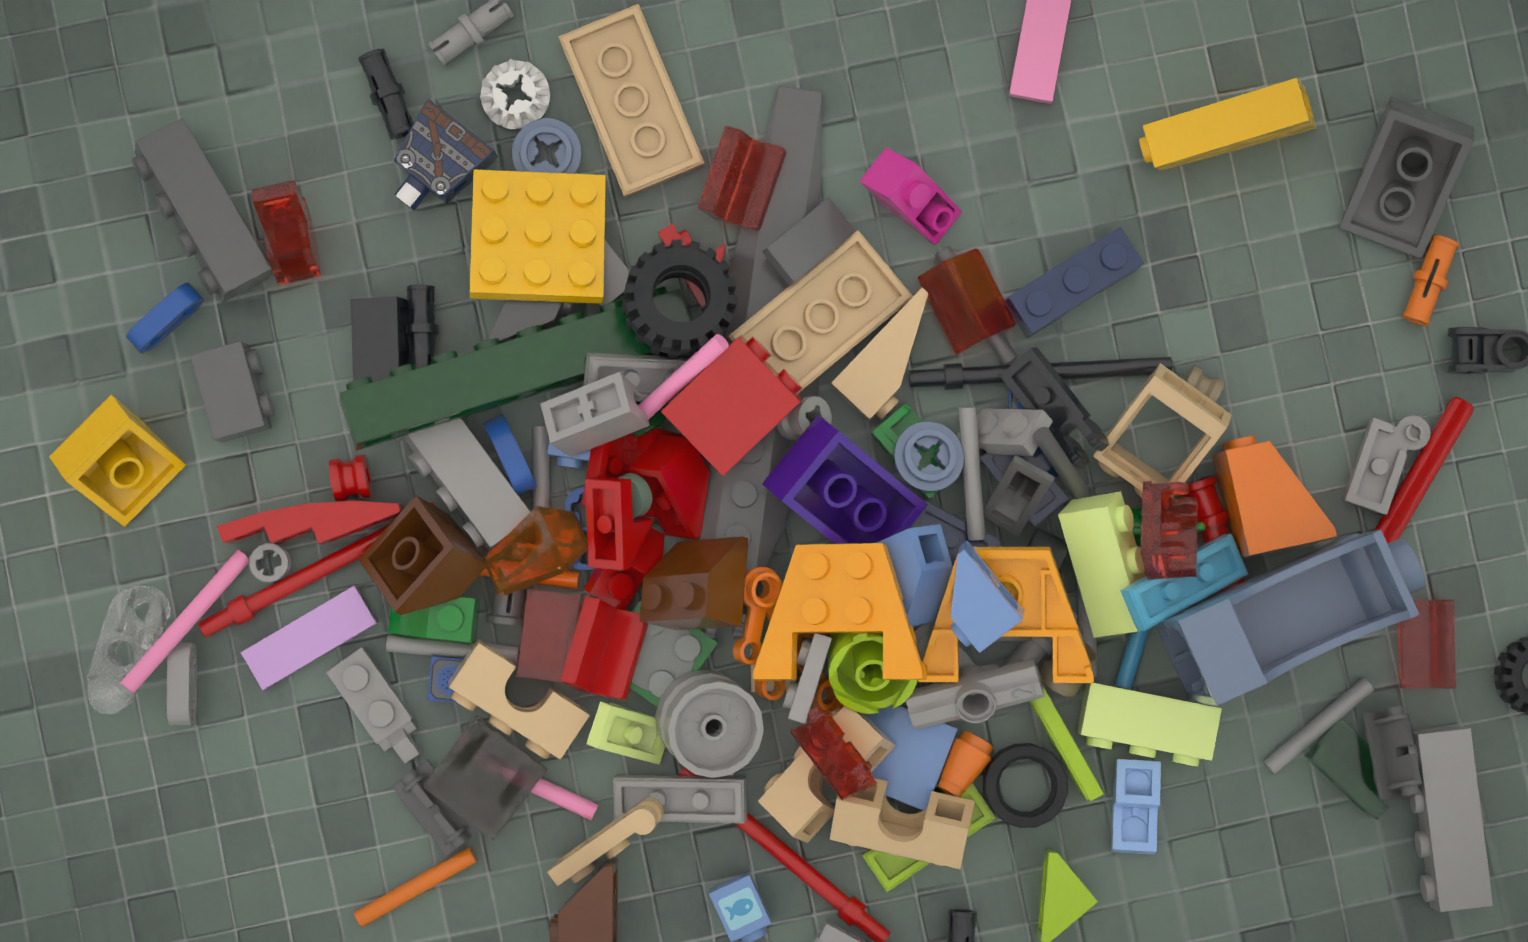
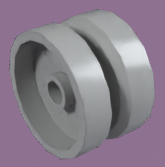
M708 669L687 672L672 681L661 695L655 714L657 733L666 749L682 766L692 773L710 778L732 775L748 765L759 750L764 732L762 712L753 696L726 674Z

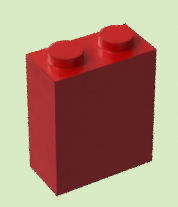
M742 335L736 338L720 356L708 365L661 411L722 476L803 400L798 394L802 386L787 370L783 369L778 373L766 361L771 354L753 336L748 341Z

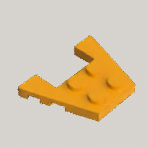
M883 543L795 546L753 671L754 680H797V636L800 633H883V679L927 680L926 668L924 663L921 662L917 650L916 636L913 627L908 621L902 601L904 598L887 545Z
M973 547L1024 609L1022 621L1001 637H1052L1053 683H1094V671L1051 548ZM957 557L922 661L926 668L927 680H918V682L959 681V639L951 628V625L954 623L951 619Z

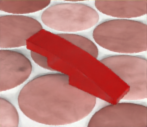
M367 501L308 503L260 512L219 525L217 528L223 543L229 544L263 531L267 532L270 543L280 544L314 531L318 544L326 545L393 519L405 507L398 503Z

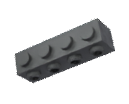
M181 118L137 140L135 143L136 157L132 158L133 165L140 178L144 182L150 180L158 194L154 196V200L166 220L172 217L180 230L176 237L184 253L188 257L194 255L203 270L199 271L198 274L207 292L210 295L217 293L223 303L267 280L271 272L270 265L184 119Z

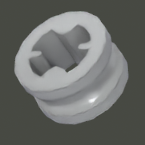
M265 543L259 545L253 550L249 558L251 573L262 582L275 583L285 578L291 570L292 560L290 553L278 544ZM273 550L275 551L273 557L280 556L282 562L281 566L274 568V575L268 576L266 575L268 569H261L259 564L260 560L267 558V551Z

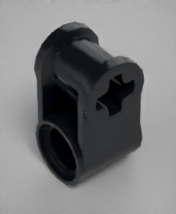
M1456 327L1448 329V336L1452 338V364L1448 366V373L1450 374L1509 373L1528 366V333L1525 331L1482 327ZM1506 340L1516 342L1521 348V358L1517 363L1510 362L1503 355L1502 349Z

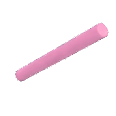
M237 550L122 679L120 684L132 694L137 691L249 564V558L243 552Z

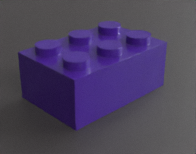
M817 415L762 483L777 498L835 544L877 543L909 529L928 506V504L819 415Z

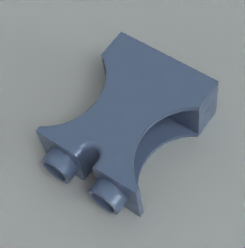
M1381 530L1368 531L1360 535L1358 533L1346 534L1284 565L1210 595L1155 626L1188 699L1218 706L1269 683L1283 673L1325 652L1367 634L1420 615L1411 594L1425 588L1426 579L1415 552L1404 538H1399L1387 544Z

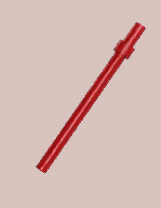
M390 524L248 597L242 594L227 602V608L198 622L202 634L207 638L234 623L240 626L255 618V612L358 560Z
M684 767L677 776L700 775H696ZM747 812V821L745 823H734L839 911L836 916L851 927L854 924L874 942H885L890 936L891 932L865 911L867 907L854 895L849 898Z

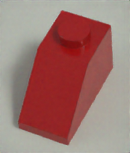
M660 435L629 468L632 473L639 475L647 482L652 494L651 509L665 535L696 540L702 533L709 470L701 457V453L686 437Z

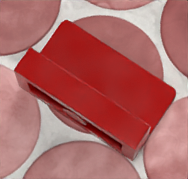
M585 596L560 681L580 692L624 701L629 692L648 627L647 623L639 622L640 613L616 609L601 599Z

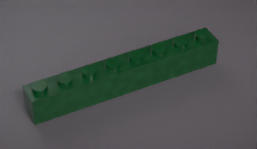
M660 287L654 290V304L664 317L676 322L690 321L680 289L667 292L666 287ZM617 300L599 308L601 313L584 318L582 312L574 313L559 319V326L542 330L541 325H536L517 332V339L500 343L499 338H493L480 342L474 346V352L458 356L457 351H450L432 358L433 364L416 369L414 364H408L389 371L390 377L373 382L371 377H365L352 381L346 385L347 391L340 392V404L355 449L358 451L583 381L587 353L664 356L667 353L653 354L650 352L651 347L644 343L641 346L635 340L636 333L633 330L629 331L626 325L627 317L626 313H623V300Z

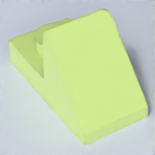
M600 702L586 744L597 749L660 765L665 745L657 733L655 716L615 703L607 704Z

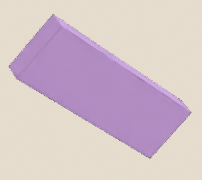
M354 585L240 653L261 689L266 690L378 624L358 587Z

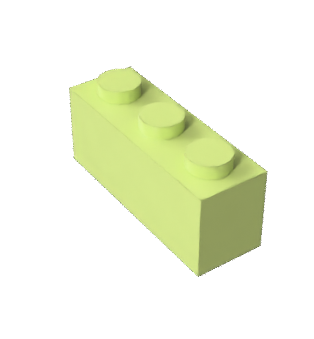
M1121 491L1073 499L1058 516L1093 637L1138 632L1120 591L1145 577V556L1141 547H1137L1132 531L1134 527L1133 513L1130 507L1125 505Z
M1086 683L1076 733L1087 736L1086 745L1112 750L1113 741L1130 744L1129 753L1155 758L1156 750L1174 753L1172 762L1198 767L1200 759L1212 761L1222 708L1097 683Z

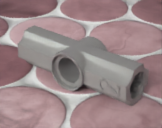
M1033 658L990 670L980 666H967L959 671L958 682H939L916 688L906 700L912 725L915 727V730L961 718L970 723H982L988 720L997 709L1044 698L1045 695L1038 666ZM971 693H981V694L976 695V696H970V695H969V694H971Z

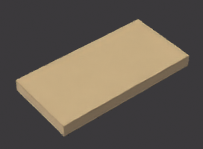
M639 4L558 36L624 198L705 166Z
M857 230L807 273L731 333L726 340L731 344L741 335L747 341L752 336L755 337L771 354L766 361L778 373L783 369L787 370L802 386L800 390L802 391L904 306L913 295L860 231Z

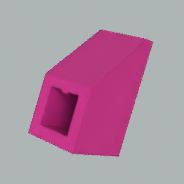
M887 147L859 181L884 207L935 246L962 213L958 206L918 164Z

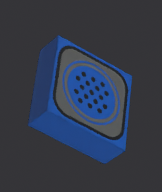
M431 656L428 700L456 702L451 698L455 691L449 688L448 681L463 659Z

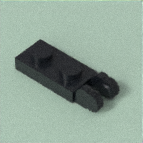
M1038 347L1030 348L1000 375L1001 379L1025 409L1044 410L1053 420L1049 430L1068 459L1078 469H1082L1088 464L1089 458L1079 443L1069 436L1072 431L1078 428L1089 444L1098 451L1102 452L1110 445L1108 438L1100 427L1089 419L1091 415Z

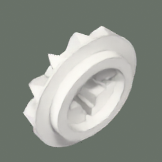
M510 59L502 64L494 65L486 78L482 80L480 99L485 113L494 123L507 129L516 130L522 129L528 123L542 118L549 105L550 89L544 74L528 61L523 62ZM520 78H522L521 90L532 101L517 99L514 105H511L509 111H507L508 96L503 93L502 89H499V86L513 88L516 82L519 83Z

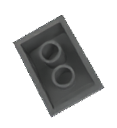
M1391 96L1373 136L1339 228L1422 259L1474 142L1473 126Z

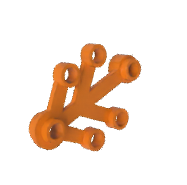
M754 567L748 570L745 575L743 603L748 607L743 637L739 638L733 646L734 658L743 664H756L762 647L760 639L765 616L769 621L771 620L783 585L777 573L767 567ZM760 581L763 585V590L759 596H756V585ZM815 633L798 634L797 659L803 643L802 637L813 639ZM818 633L827 637L830 635V633ZM750 643L752 654L746 658L744 649ZM797 665L800 672L802 673L804 666ZM822 671L812 706L819 712L830 714L839 707L843 708L844 705L836 698L829 678ZM755 681V691L761 698L777 700L785 692V681H774V689L769 694L766 690L768 681ZM826 687L828 691V696L826 700L822 702V692Z

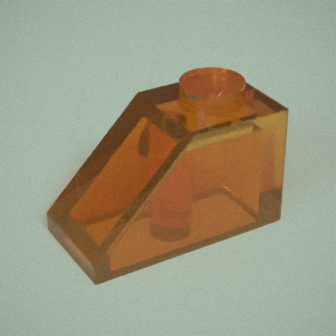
M536 506L483 560L487 564L486 568L498 594L505 596L563 574L588 550L587 538L574 512Z

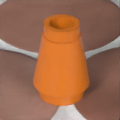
M963 730L959 738H954L940 781L936 787L948 795L961 798L962 794L966 792L992 760L989 755L993 750V746L980 737Z

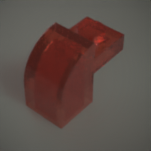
M295 180L252 189V201L265 232L267 259L278 285L321 276L319 253L311 215L306 199L301 197Z

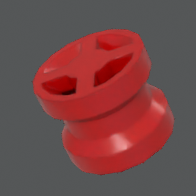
M365 454L356 455L352 461L343 462L339 458L329 460L330 482L336 502L347 501L349 496L359 495L362 498L372 497V478Z

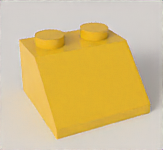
M112 394L49 456L67 483L124 527L186 466L184 461L145 422Z

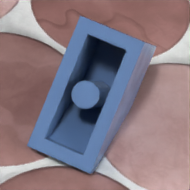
M966 541L960 546L957 554L951 619L954 623L951 625V628L966 647L972 644L980 653L1021 622L1024 609L971 544Z

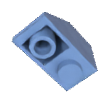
M941 524L909 528L877 542L883 543L888 547L904 598L902 600L909 624L912 627L935 622L953 568Z

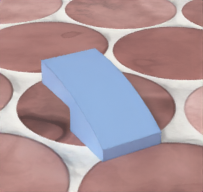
M1116 760L1110 852L1151 855L1157 852L1158 807L1160 806L1161 790L1160 761Z

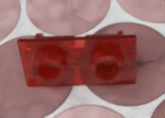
M818 706L808 713L807 718L810 722L792 729L790 733L841 800L876 786L877 782L870 771L872 768L871 763L865 761L851 741L845 742L843 739L845 733L832 718V712L830 710L824 711L821 706Z

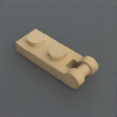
M654 798L642 800L559 858L547 873L557 886L569 878L573 883H577L596 868L592 862L605 854L608 859H611L630 845V842L627 840L629 836L634 833L639 835L651 833L663 817L664 808L662 804Z

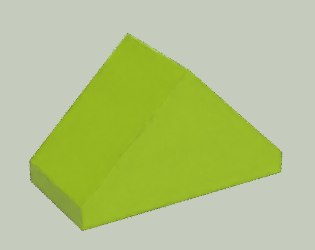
M1044 849L1037 937L1041 942H1051L1098 901L1055 850Z

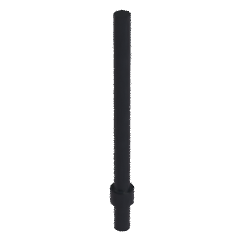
M1171 357L1050 363L1063 380L1151 375L1160 363L1172 371ZM962 363L944 364L941 369L909 370L910 388L944 386L945 390L963 389V385L1005 383L1000 375L1011 365L962 367Z

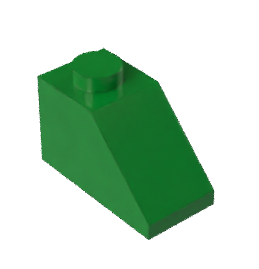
M459 597L458 599L404 615L395 613L391 608L388 633L468 643L475 642L481 599Z

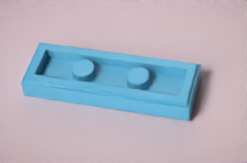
M1223 534L1120 591L1137 631H1146L1248 575L1233 535Z

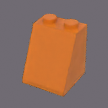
M1255 435L1222 443L1223 451L1212 455L1223 508L1228 510L1230 516L1228 517L1229 522H1227L1229 534L1233 535L1241 557L1337 537L1333 524L1270 441L1257 443Z

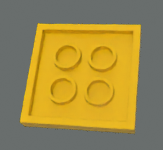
M474 170L469 299L603 304L606 175Z

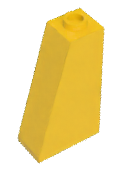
M1294 78L1143 125L1145 137L1139 138L1145 162H1153L1154 168L1162 171L1317 129L1306 88L1298 78Z

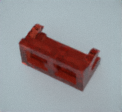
M1143 481L1141 556L1147 580L1197 577V498L1171 497L1176 494H1188L1189 485L1186 483L1167 482L1152 484V481Z

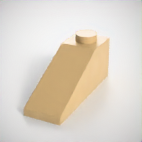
M921 288L831 383L830 387L868 422L875 415L882 420L899 403V400L894 395L901 386L928 297V292L924 288Z

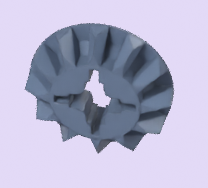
M542 118L528 123L518 132L512 146V160L516 170L520 172L575 174L580 167L582 148L576 133L567 124L556 119ZM538 139L541 144L544 143L547 147H552L554 144L557 146L560 142H563L554 153L559 167L556 168L553 164L550 165L546 160L532 166L540 155L535 140Z
M920 422L908 427L899 436L893 450L895 471L900 473L906 485L920 489L922 493L945 489L958 478L963 468L964 453L959 439L949 428L939 423ZM938 444L939 447L935 451L936 455L934 456L935 462L938 463L937 467L929 464L927 467L918 470L917 467L920 465L919 461L921 460V455L917 452L918 449L925 452Z

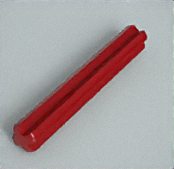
M1459 397L1450 400L1430 434L1428 443L1420 451L1393 497L1387 515L1382 516L1375 530L1382 531L1387 544L1400 538L1471 417L1474 407L1466 400Z

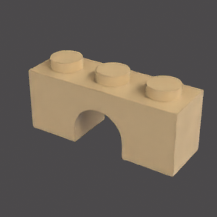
M477 638L448 681L449 688L455 691L451 698L472 712L477 706L492 715L488 722L510 736L513 730L525 736L528 738L525 746L542 758L548 759L550 754L561 760L589 718L590 714L587 709L551 686L544 697L535 705L521 707L513 704L505 695V686L508 678L516 668L515 663Z
M845 706L835 709L827 716L823 723V730L813 740L806 741L797 749L794 754V762L784 773L780 772L768 781L764 788L765 794L758 800L792 837L806 843L834 815L835 808L826 800L822 791V782L828 770L838 764H846L854 772L868 777L896 746L863 713L853 711Z
M844 772L836 799L830 840L886 852L895 856L930 862L939 866L961 869L975 804L974 800L931 791L928 806L923 811L915 814L902 813L894 809L887 801L886 789L888 781Z

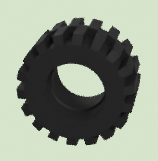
M682 239L672 240L671 244L665 247L663 242L653 246V250L649 254L645 251L638 258L637 264L632 266L623 293V313H626V325L629 331L633 330L636 333L635 340L641 346L644 343L649 345L651 353L659 355L660 352L667 353L668 359H678L679 355H686L688 359L716 334L724 336L737 305V295L734 292L736 282L734 277H729L728 271L730 267L726 261L723 260L720 263L716 259L717 252L710 247L705 252L699 249L701 243L692 240L690 246L682 245ZM671 278L689 280L702 291L706 302L705 309L701 316L692 321H672L664 317L656 308L653 301L655 288L661 282Z

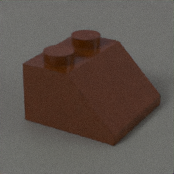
M417 495L358 559L393 611L399 615L458 599L487 567V564L450 514Z
M741 536L677 542L643 577L639 622L673 630L742 626L748 538Z
M608 859L564 903L558 914H554V919L550 921V942H617L618 859Z

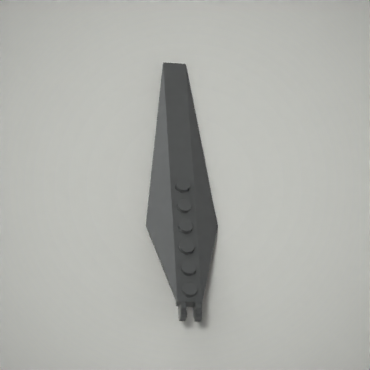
M782 86L778 88L729 270V277H734L736 282L734 292L737 295V305L733 318L723 336L725 339L789 287L762 251L821 203L822 92ZM819 376L798 393L802 398L807 396L818 397ZM777 425L724 476L701 454L709 470V480L700 540L747 537L746 572L754 567L768 566L791 510L790 507L762 485L764 480L797 441L787 440L783 437ZM760 581L756 585V593L760 586ZM744 603L742 626L732 627L733 640L735 641L743 637L748 608ZM706 628L705 636L715 638L719 628Z

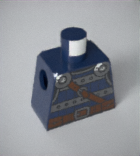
M428 99L394 159L395 163L409 174L394 193V196L413 211L416 210L429 192H432L443 202L448 203L473 181L474 170L487 169L498 158V155L493 148Z

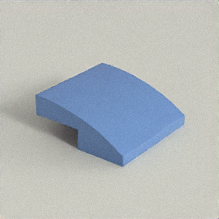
M891 705L878 709L879 713L864 714L896 745L868 777L888 781L886 796L924 810L928 806L931 791L935 789L958 728L942 723L915 730L908 708L903 706L893 709ZM845 764L844 767H843V770H842V772H841L840 777L843 778L844 772H849V773H853V774H858V773H856V772H854L853 770H851V769Z

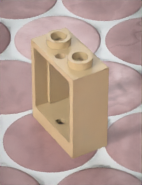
M1160 363L1105 435L1110 445L1102 452L1096 449L1093 457L1099 460V466L1106 473L1116 478L1121 476L1134 486L1135 492L1142 499L1149 503L1157 502L1165 508L1228 428L1232 414ZM1152 395L1204 432L1169 479L1116 443Z

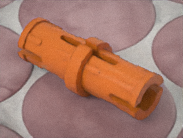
M1432 235L1431 244L1421 269L1414 272L1412 280L1415 281V285L1402 318L1421 326L1429 325V319L1441 291H1446L1449 282L1445 278L1455 251L1458 249V242L1444 236ZM1435 264H1438L1428 294L1424 298L1422 296Z

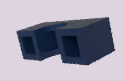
M1120 226L1007 297L1004 303L1028 339L1086 300L1105 291L1137 271L1144 263Z

